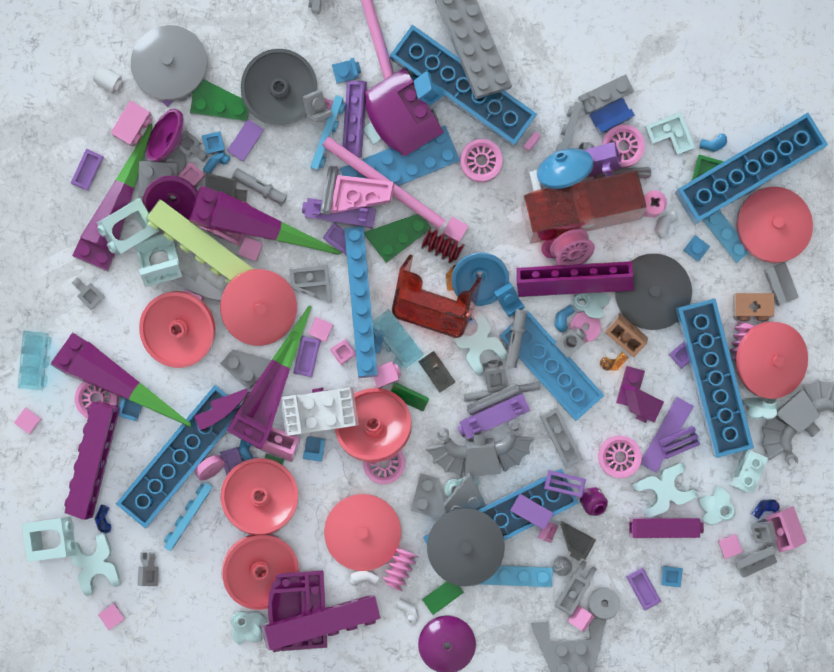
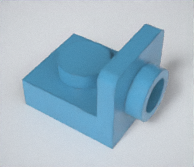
M350 58L349 61L332 64L336 84L359 79L358 73H361L359 62H355L354 58Z
M510 282L494 292L500 306L508 317L514 315L516 309L522 310L525 308Z

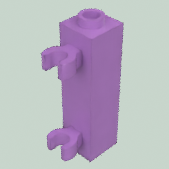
M615 142L584 150L592 156L594 162L593 169L587 177L605 173L606 180L614 178L613 170L621 168L620 153ZM570 187L561 189L562 191L570 190Z
M307 198V202H303L302 213L305 214L306 219L358 227L363 226L370 229L374 227L376 208L360 207L359 209L326 215L320 212L322 200Z
M522 393L460 421L458 430L462 437L466 436L469 439L474 437L473 434L479 431L485 432L531 410Z

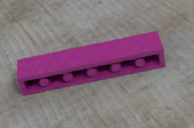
M632 261L516 268L518 297L634 291Z
M101 401L92 402L89 406L87 423L83 427V439L78 447V459L74 464V475L69 483V495L64 503L65 514L83 520L93 518L120 407Z
M368 595L263 625L261 629L266 649L279 652L284 650V646L291 645V647L302 645V641L310 640V642L320 640L322 635L334 636L343 629L347 631L355 630L358 628L357 625L365 624V626L375 624V620L381 619L375 596Z

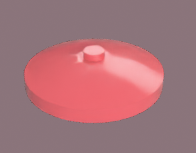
M766 187L754 192L743 202L737 215L736 227L741 244L752 256L768 263H783L795 258L807 247L813 232V220L807 204L799 195L782 187Z
M251 269L235 276L225 287L220 301V314L226 329L237 340L253 346L268 345L281 339L292 327L297 313L296 296L290 284L279 274L266 269Z
M170 291L154 298L143 310L139 323L140 338L146 351L156 361L169 367L183 368L196 364L208 354L215 340L216 329L211 311L198 297L183 291Z
M772 321L758 324L746 333L739 344L736 355L738 376L746 389L759 397L776 399L790 394L800 385L807 371L808 351L806 344L798 331L785 323Z
M370 388L355 393L359 425L335 429L340 446L348 455L363 462H380L395 456L406 445L412 430V419L407 405L398 395L386 389Z
M254 458L238 464L228 473L221 488V505L226 518L238 530L251 535H268L280 530L292 519L298 504V489L293 476L283 465L270 459Z
M356 494L343 499L331 510L325 523L324 537L330 554L338 563L352 570L370 571L383 566L394 556L395 550L398 549L400 544L401 525L396 512L386 501L374 495Z
M272 534L248 535L237 541L228 550L222 564V581L230 597L239 605L254 610L268 609L269 592L277 573L299 572V565L294 551L281 538Z

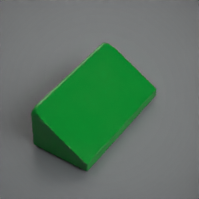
M394 383L391 392L398 395L405 404L420 411H424L429 401L428 397L398 383Z

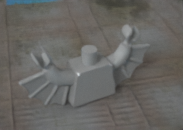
M817 380L810 385L803 384L804 390H799L777 410L775 418L768 420L766 426L762 428L764 441L761 444L767 451L768 460L786 451L785 461L787 464L790 465L789 459L791 457H794L795 462L798 463V457L792 453V438L796 433L800 434L804 430L811 437L820 431L814 421L820 416L819 413L822 411L830 410L834 412V381L824 383Z
M511 421L508 424L510 432L507 433L504 440L494 443L492 438L485 439L484 431H479L473 434L474 440L466 441V446L456 445L451 438L449 439V430L444 428L447 435L442 437L438 431L437 437L445 442L428 447L426 451L432 455L433 463L440 465L445 473L453 472L462 476L464 467L465 476L468 473L471 476L501 474L500 463L504 472L512 466L520 465L522 458L530 454L529 446L534 438L516 436L515 433L520 432L521 425L518 423V427L512 429L514 422Z

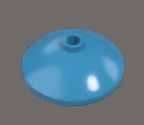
M577 148L557 151L545 158L538 167V181L544 187L551 189L573 186L591 173L594 166L592 156L587 151Z
M483 252L473 253L461 259L452 272V287L455 294L465 303L475 306L488 305L497 301L494 292L509 283L508 269L504 262L495 255Z

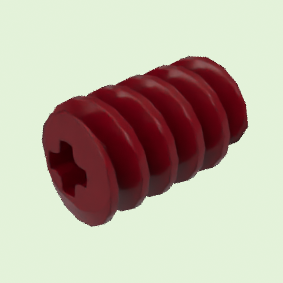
M430 227L421 248L424 249L429 246V253L435 249L436 257L442 253V260L449 257V264L454 260L456 262L465 244L457 247V240L451 243L450 236L444 240L445 233L437 236L438 230L436 229L431 233Z

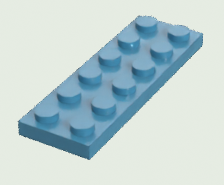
M445 125L441 127L444 131L443 134L405 157L401 155L402 153L389 148L364 158L362 161L394 182L397 186H401L455 164L460 159ZM350 165L340 168L342 176L366 178Z
M528 311L524 326L526 331L525 333L523 332L518 358L568 414L577 421L604 397V394L570 357L567 358L555 345L556 341ZM513 323L499 335L508 347L512 333L510 328L513 326Z

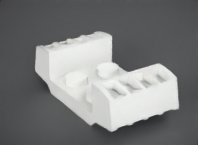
M353 387L281 397L286 436L359 425Z

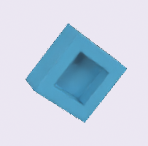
M221 131L202 135L207 155L225 151Z
M694 235L683 251L699 262L710 246Z
M663 566L661 585L681 588L683 568Z

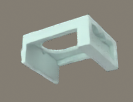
M140 198L133 200L123 208L96 222L98 232L102 237L105 236L108 242V249L111 253H115V255L122 254L159 231L147 224L150 221L146 218L149 213ZM134 213L143 230L126 240H117L112 234L114 224Z
M161 234L147 238L135 245L141 268L139 269L140 276L145 287L182 277L174 240L172 242ZM164 251L168 254L169 261L153 266L150 265V257L155 252Z
M751 450L743 451L729 485L746 493L750 492L753 494L768 458Z
M71 516L22 524L27 562L77 555V545L73 533L74 525ZM50 529L58 531L61 536L60 545L54 549L43 550L40 531Z

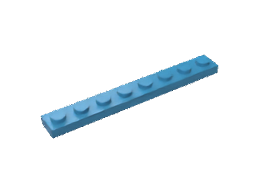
M364 227L344 228L358 378L377 377Z

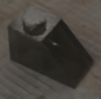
M434 351L418 361L439 393L455 383V380Z
M561 521L560 528L566 548L571 552L569 556L578 561L581 558L586 560L596 539Z

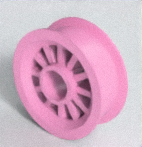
M630 125L613 127L607 132L602 141V145L610 143L611 140L615 142L617 148L620 142L627 143V151H621L618 148L621 155V168H628L636 164L645 150V141L642 134Z
M477 139L468 143L463 149L460 159L463 173L475 182H487L495 178L500 172L503 163L501 150L494 142L487 139ZM485 148H488V149H489V151H488L487 153H484V152H485ZM484 156L487 159V163L483 166L478 165L476 158ZM476 168H478V174L474 173Z
M572 229L564 232L553 241L550 247V253L556 258L557 265L584 264L590 259L595 250L594 243L589 240L588 233L583 229Z
M82 382L76 390V408L86 418H88L87 408L93 402L92 397L96 393L101 395V402L118 406V395L109 392L110 396H105L108 391L102 392L103 389L101 388L97 390V387L94 385V391H92L90 388L91 384Z
M614 436L607 439L601 445L598 453V461L602 470L615 478H626L633 475L638 470L642 460L638 444L626 436ZM615 443H617V450L613 446ZM609 447H611L614 452L609 451ZM619 451L625 455L624 461L620 463L615 460V454ZM606 453H609V454H611L612 456H611V457H606ZM628 457H634V460L631 461ZM612 459V461L607 464L606 460ZM613 463H615L613 469L609 467Z
M400 451L395 456L389 458L390 465L387 468H381L378 462H363L366 475L372 481L379 484H389L396 481L402 475L405 468L403 452ZM397 456L398 460L391 461L392 458ZM392 463H398V467L393 466ZM377 465L373 470H371L370 466ZM390 467L396 469V472L393 473ZM380 469L378 475H376L374 471ZM386 470L389 471V473L391 474V476H388V477H387ZM382 471H384V477H380Z

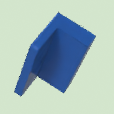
M620 98L590 114V118L599 135L635 116L632 109L628 108L624 98Z

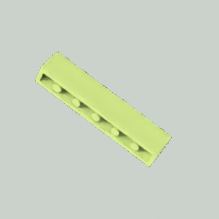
M162 200L157 202L146 217L150 220L147 224L155 230L158 228L162 229L165 232L163 236L170 241L177 240L181 243L179 247L186 253L189 251L193 252L196 255L194 259L203 265L205 262L212 266L209 270L217 276L220 274L224 275L227 278L225 280L227 283L238 274L253 269Z

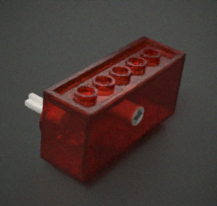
M537 170L529 172L533 192L523 196L521 206L530 244L555 239L572 229L591 231L640 220L647 208L638 170L577 183L561 189H545L538 181Z

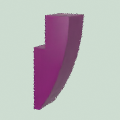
M246 388L211 401L212 410L195 415L199 430L202 431L227 417L243 402L249 390Z

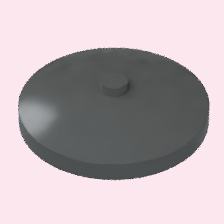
M271 49L258 54L246 66L241 78V95L249 112L258 120L274 126L289 125L302 119L306 115L302 97L317 91L318 88L316 75L309 62L298 53L287 49Z
M645 254L633 259L634 291L615 292V299L620 312L633 325L642 329L661 330L672 326L678 322L675 308L688 305L691 302L692 285L686 270L676 260L662 254Z
M461 508L444 514L433 525L427 540V554L435 572L445 581L458 586H474L485 582L496 573L504 557L505 544L499 526L490 516L476 509Z

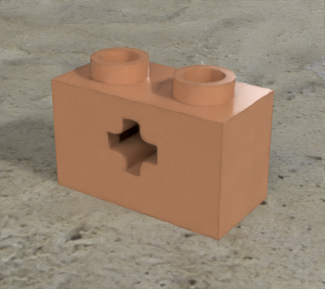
M774 293L733 294V317H738V321H750V317H757V321H769V317H774ZM753 302L755 306H758V309L754 310V312L753 309L749 308V305H752Z
M620 313L612 320L605 331L610 338L633 357L644 348L648 341V337Z

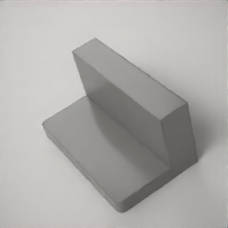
M786 263L764 270L770 289L774 293L777 306L798 298Z

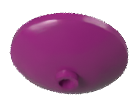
M175 108L170 109L155 124L146 147V155L149 160L153 162L162 161L180 146L184 133V118L181 111Z
M163 176L155 179L148 185L142 202L148 213H150L157 202L162 200L190 221L198 191L184 178ZM174 195L176 198L172 199L170 196Z
M444 615L432 619L424 626L419 636L418 648L422 660L432 670L437 672H458L465 668L472 660L476 649V640L472 629L465 621L455 616ZM449 642L451 644V647L449 649H445L443 646L444 643Z

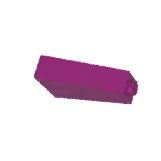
M629 517V537L700 538V533L704 532V523L700 522V518Z

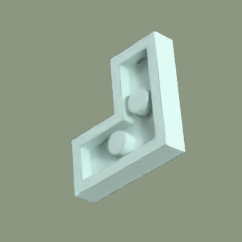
M681 112L645 126L651 144L670 138L676 155L695 148Z

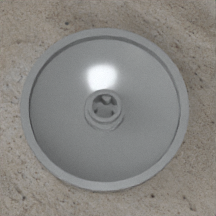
M165 25L148 31L138 40L131 55V72L134 80L144 93L157 100L176 101L189 96L198 89L207 72V55L201 41L191 31L180 26Z

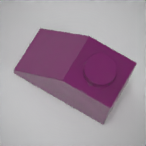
M625 384L624 390L630 412L637 415L636 419L646 423L649 420L655 423L664 401L638 388Z

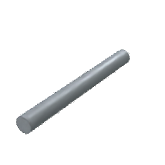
M539 382L518 385L521 393L540 390ZM487 390L463 394L464 401L483 399L498 391L488 392Z

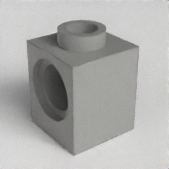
M574 326L555 345L569 358L587 341L586 334L581 328L577 329ZM575 337L577 344H570L568 338Z

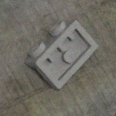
M767 545L734 560L743 578L777 563L774 555L776 552L772 545Z

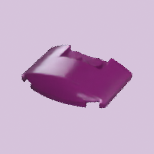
M405 68L365 91L366 109L375 131L391 149L402 153V156L409 155L444 133L427 103L418 99L414 82Z
M323 570L277 573L268 598L269 624L325 608ZM327 634L322 635L321 639L317 641H302L303 644L300 646H284L282 651L327 648Z

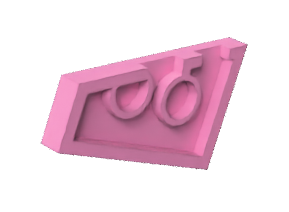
M337 175L331 213L391 203L395 184L391 181Z

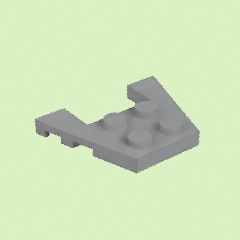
M593 618L589 624V639L550 642L549 622L531 623V627L551 672H594L606 620Z

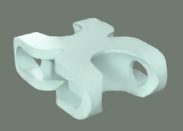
M477 310L473 314V319L477 325V330L473 335L465 336L457 327L449 328V333L458 348L469 349L466 360L475 374L480 376L484 371L479 360L480 354L483 351L491 350L503 360L507 358L508 353L498 338L487 337L491 331L490 324L483 314Z
M678 463L665 468L661 472V480L655 476H647L632 485L636 491L651 489L656 494L655 503L645 510L647 518L666 512L669 509L670 500L674 504L682 505L698 496L696 490L689 489L681 492L675 487L674 480L676 476L685 471L684 463Z
M104 532L96 536L97 550L94 554H85L80 544L76 542L77 555L71 556L75 566L84 568L78 575V581L85 596L92 595L94 591L93 578L97 574L105 575L113 587L121 585L117 565L106 561L111 555L112 549Z

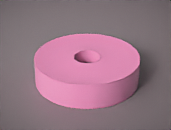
M585 312L576 314L571 320L570 329L574 326L577 329H582V325L586 323L589 325L587 331L583 330L586 334V342L596 339L601 330L600 320L588 317Z
M213 455L201 462L196 467L194 473L199 480H207L220 472L225 462L220 455Z

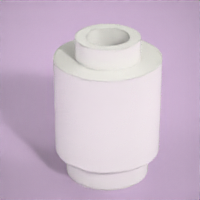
M98 68L93 78V81L98 86L111 93L119 91L123 85V81H121L122 76L107 68Z

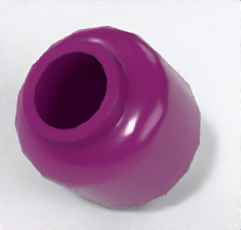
M592 487L583 491L580 503L586 513L591 516L603 514L608 506V500L601 489Z

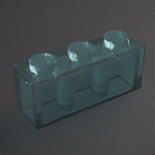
M389 309L373 321L374 336L376 338L381 337L384 341L382 346L388 353L392 352L395 355L393 360L400 368H408L424 355Z
M23 331L18 388L44 390V387H47L48 376L45 375V370L49 367L50 362L47 350L51 348L52 342L49 333Z

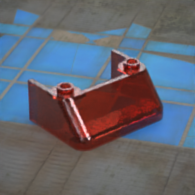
M410 254L399 270L392 314L399 320L453 338L461 337L466 331L475 308L482 278L478 277L469 291H462L456 301L422 289V278L418 274L410 272L413 255Z

